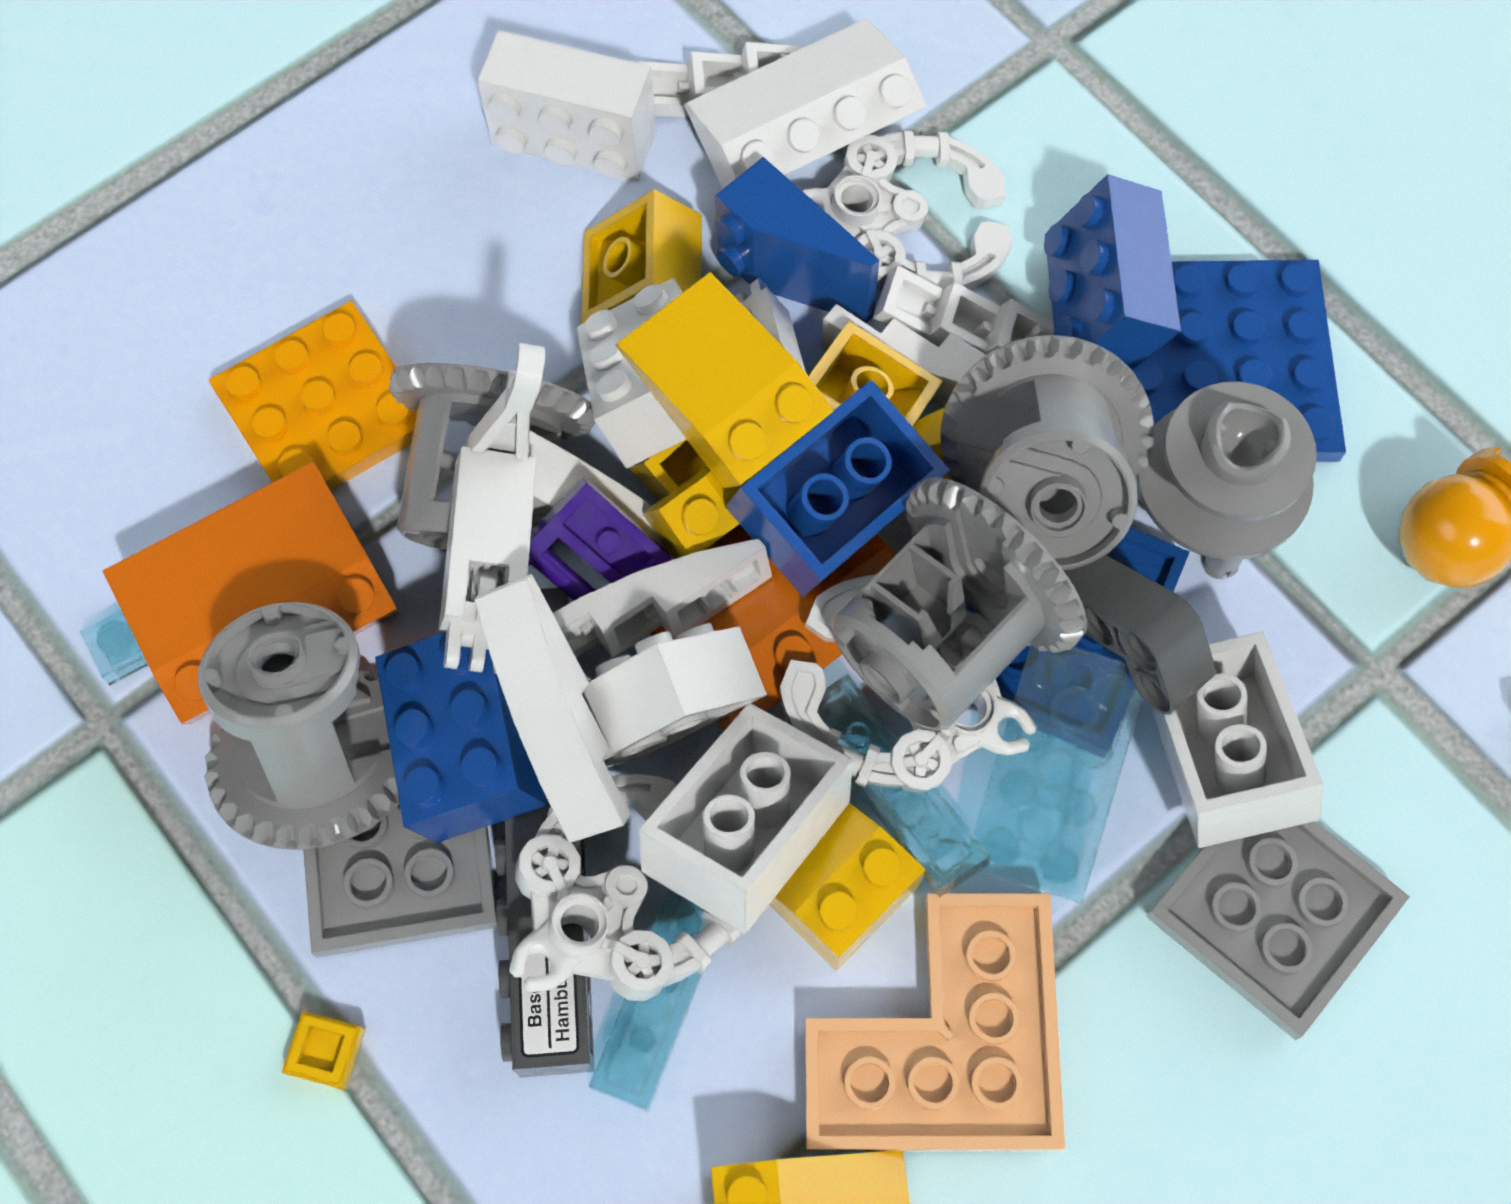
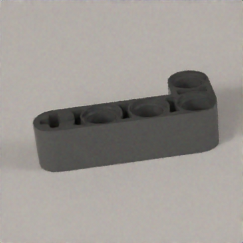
M1107 555L1088 565L1063 570L1076 589L1083 604L1087 618L1085 635L1126 660L1137 691L1155 710L1164 715L1172 714L1215 676L1216 667L1200 617L1193 607L1178 594Z

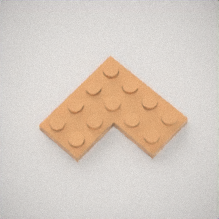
M927 893L925 907L929 1018H805L806 1151L1065 1150L1050 893Z

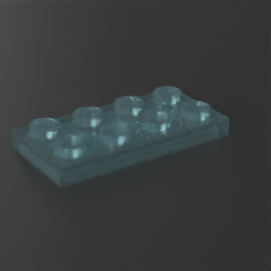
M1033 645L1030 646L1013 701L1027 710L1037 728L1034 734H1026L1016 719L1008 718L1002 739L1011 741L1023 737L1029 740L1030 747L1027 752L1014 755L997 754L964 861V867L1082 904L1143 699L1132 681L1127 663L1072 647L1070 650L1051 653L1049 650L1039 651Z

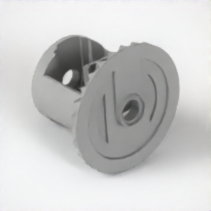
M1059 335L1034 336L997 348L981 358L963 375L952 391L943 413L940 432L941 452L945 465L950 469L947 475L950 476L952 481L975 490L1009 513L1046 548L1063 570H1070L1088 565L1102 558L1115 548L1128 532L1137 508L1138 473H1142L1145 468H1148V458L1151 447L1154 446V420L1150 402L1141 382L1134 372L1116 355L1099 345L1079 338Z
M447 363L409 364L400 366L391 372L389 384L391 394L398 403L404 404L405 408L417 411L397 529L406 539L440 549L445 553L447 552L451 502L436 501L435 495L440 468L455 471V463L458 454L443 451L449 419L451 421H465L471 426H476L506 389L508 372ZM542 381L538 396L530 413V431L557 446L560 445V439L566 440L568 437L577 438L581 434L585 435L595 425L591 402L573 391ZM532 511L531 529L543 519L534 511Z
M931 477L922 480L910 492V497L906 501L907 522L912 526L911 535L913 538L833 618L832 625L833 636L841 653L860 678L880 698L901 715L924 728L946 730L1026 646L1033 645L1039 651L1049 650L1051 653L1070 650L1085 635L1087 618L1081 599L1066 573L1046 548L1022 524L997 504L975 490L949 479ZM967 606L974 613H978L988 620L995 629L987 637H984L973 628L966 631L961 639V643L972 652L952 671L935 649L967 617Z
M281 602L259 607L239 616L226 625L212 639L201 658L198 670V684L202 698L212 718L221 727L219 732L211 736L212 748L205 756L207 773L204 777L210 799L220 817L238 834L258 844L278 849H313L345 841L377 824L399 804L379 679H376L368 670L358 671L360 652L352 629L342 617L320 605L305 602Z

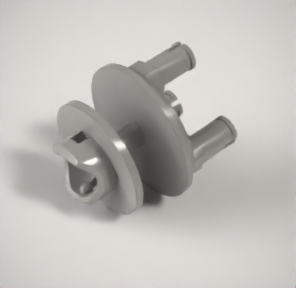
M1222 382L1209 385L1188 396L1178 408L1165 415L1153 427L1154 446L1151 447L1148 468H1145L1142 473H1138L1137 505L1147 511L1157 527L1171 540L1194 553L1203 555V568L1211 578L1222 579L1225 573L1227 578L1234 576L1238 572L1243 559L1257 557L1276 549L1286 542L1304 521L1313 497V474L1317 456L1316 444L1312 431L1303 415L1292 403L1278 393L1260 385L1245 382Z

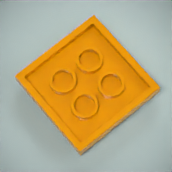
M352 300L208 379L271 482L314 461L331 491L412 444L417 411L405 408L404 404L398 403L389 390L391 372L397 367Z

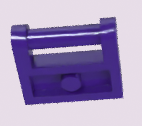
M583 476L555 507L531 529L528 566L532 565L574 601L596 589L548 549L557 538H560L610 583L637 571L668 562L672 558L662 545Z

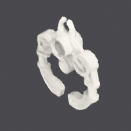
M902 130V132L880 137L869 134L848 145L842 170L827 188L803 190L809 198L880 260L876 290L883 289L887 274L897 265L942 289L947 288L955 281L971 290L993 277L1002 267L1012 249L1010 226L985 221L980 223L971 240V258L961 263L950 261L947 271H926L925 261L914 260V262L905 259L906 251L902 241L895 235L918 230L924 223L929 206L926 198L919 192L904 190L890 183L896 165L912 166L915 157L935 158L937 167H948L963 176L965 195L976 208L986 209L1002 206L1006 198L1004 174L987 156L975 148L949 137L948 132L937 131L936 136H914L912 130Z
M866 575L845 580L818 595L806 621L805 628L825 642H835L832 625L833 618L876 575ZM967 609V617L935 649L952 671L972 652L961 643V639L966 631L973 628L984 637H987L994 630L988 620L978 613L969 612ZM791 660L779 688L782 708L788 723L852 758V776L856 777L854 783L863 787L866 784L883 787H902L908 792H927L938 787L951 771L952 764L979 748L1007 756L1027 752L1030 747L1028 739L1023 737L1011 741L1002 739L998 733V728L1003 719H1016L1023 732L1029 735L1034 734L1037 725L1025 708L1014 701L1001 697L995 679L973 702L978 710V721L975 725H963L955 721L946 730H931L909 720L913 731L902 735L889 753L880 752L881 748L870 744L866 753L863 754L838 744L842 732L833 728L829 729L817 713L826 690L823 668L816 663Z
M631 774L612 776L627 807L634 808L645 821L677 786L672 780L652 775ZM552 807L549 808L548 817L542 823L535 838L529 840L519 854L515 868V881L521 893L531 899L533 931L514 950L509 972L513 977L523 976L527 959L531 954L540 953L546 956L551 963L550 971L546 976H530L524 981L523 987L528 992L552 990L564 983L571 975L576 974L608 980L614 992L627 1000L647 1001L658 995L663 987L679 982L695 972L701 974L712 962L710 957L722 945L731 946L741 935L740 931L707 911H704L701 916L706 925L704 929L694 938L682 931L670 945H668L665 939L652 931L634 930V917L648 889L646 877L639 869L630 865H621L596 876L584 877L580 875L581 857L573 843H569ZM568 923L578 924L588 932L590 940L585 942L571 940L564 934L561 926Z

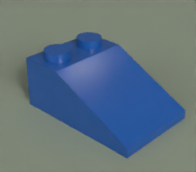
M762 157L715 195L716 254L720 264L730 275L734 277L740 275L749 285L757 278H760L774 295L830 312L837 304L865 323L873 318L880 260L767 159Z

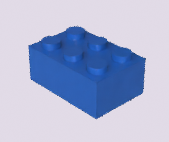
M1107 174L1044 234V251L1047 255L1050 283L1048 294L1052 303L1054 321L1053 335L1079 338L1099 345L1116 355L1133 370L1180 333L1181 328L1162 191Z
M871 379L838 406L834 412L742 485L725 508L753 540L759 538L766 547L768 558L800 595L804 597L906 509V501L910 497V492L922 480L931 477L942 478L950 469Z
M446 631L375 657L403 827L436 843L548 806L546 795L514 724L498 676L493 674V662L489 650H486L482 673L468 670L470 647L461 646V659L458 668H444Z

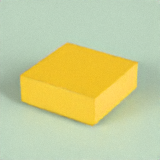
M302 1011L281 1073L346 1091L366 1030L358 1025Z

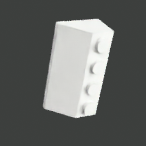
M868 18L684 104L723 189L762 157L767 159L783 175H786L927 107L906 57Z

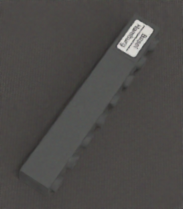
M559 588L540 589L552 613L572 602L571 598ZM548 799V806L505 820V838L496 839L497 874L498 876L506 875L507 898L497 900V926L499 936H508L509 960L499 961V991L501 998H510L511 1023H501L500 1047L503 1062L512 1061V1070L520 1078L595 1072L591 977L573 974L564 983L552 990L528 992L523 987L524 981L528 977L546 976L550 971V961L540 953L531 954L528 957L523 976L513 977L509 972L514 950L533 931L531 899L521 893L515 881L516 863L524 846L529 840L535 838L542 823L548 817L547 813L549 808H551ZM584 839L573 843L581 857L580 875L586 877ZM574 923L561 926L564 934L571 940L577 942L589 940V934L582 926Z

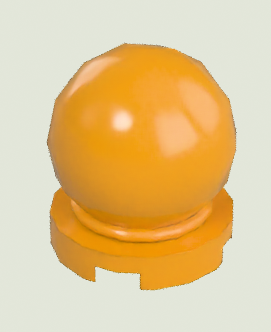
M1494 446L1481 449L1465 459L1457 468L1456 474L1426 483L1411 497L1403 510L1398 540L1407 563L1426 581L1452 588H1472L1493 580L1511 562V462L1500 456L1502 448Z

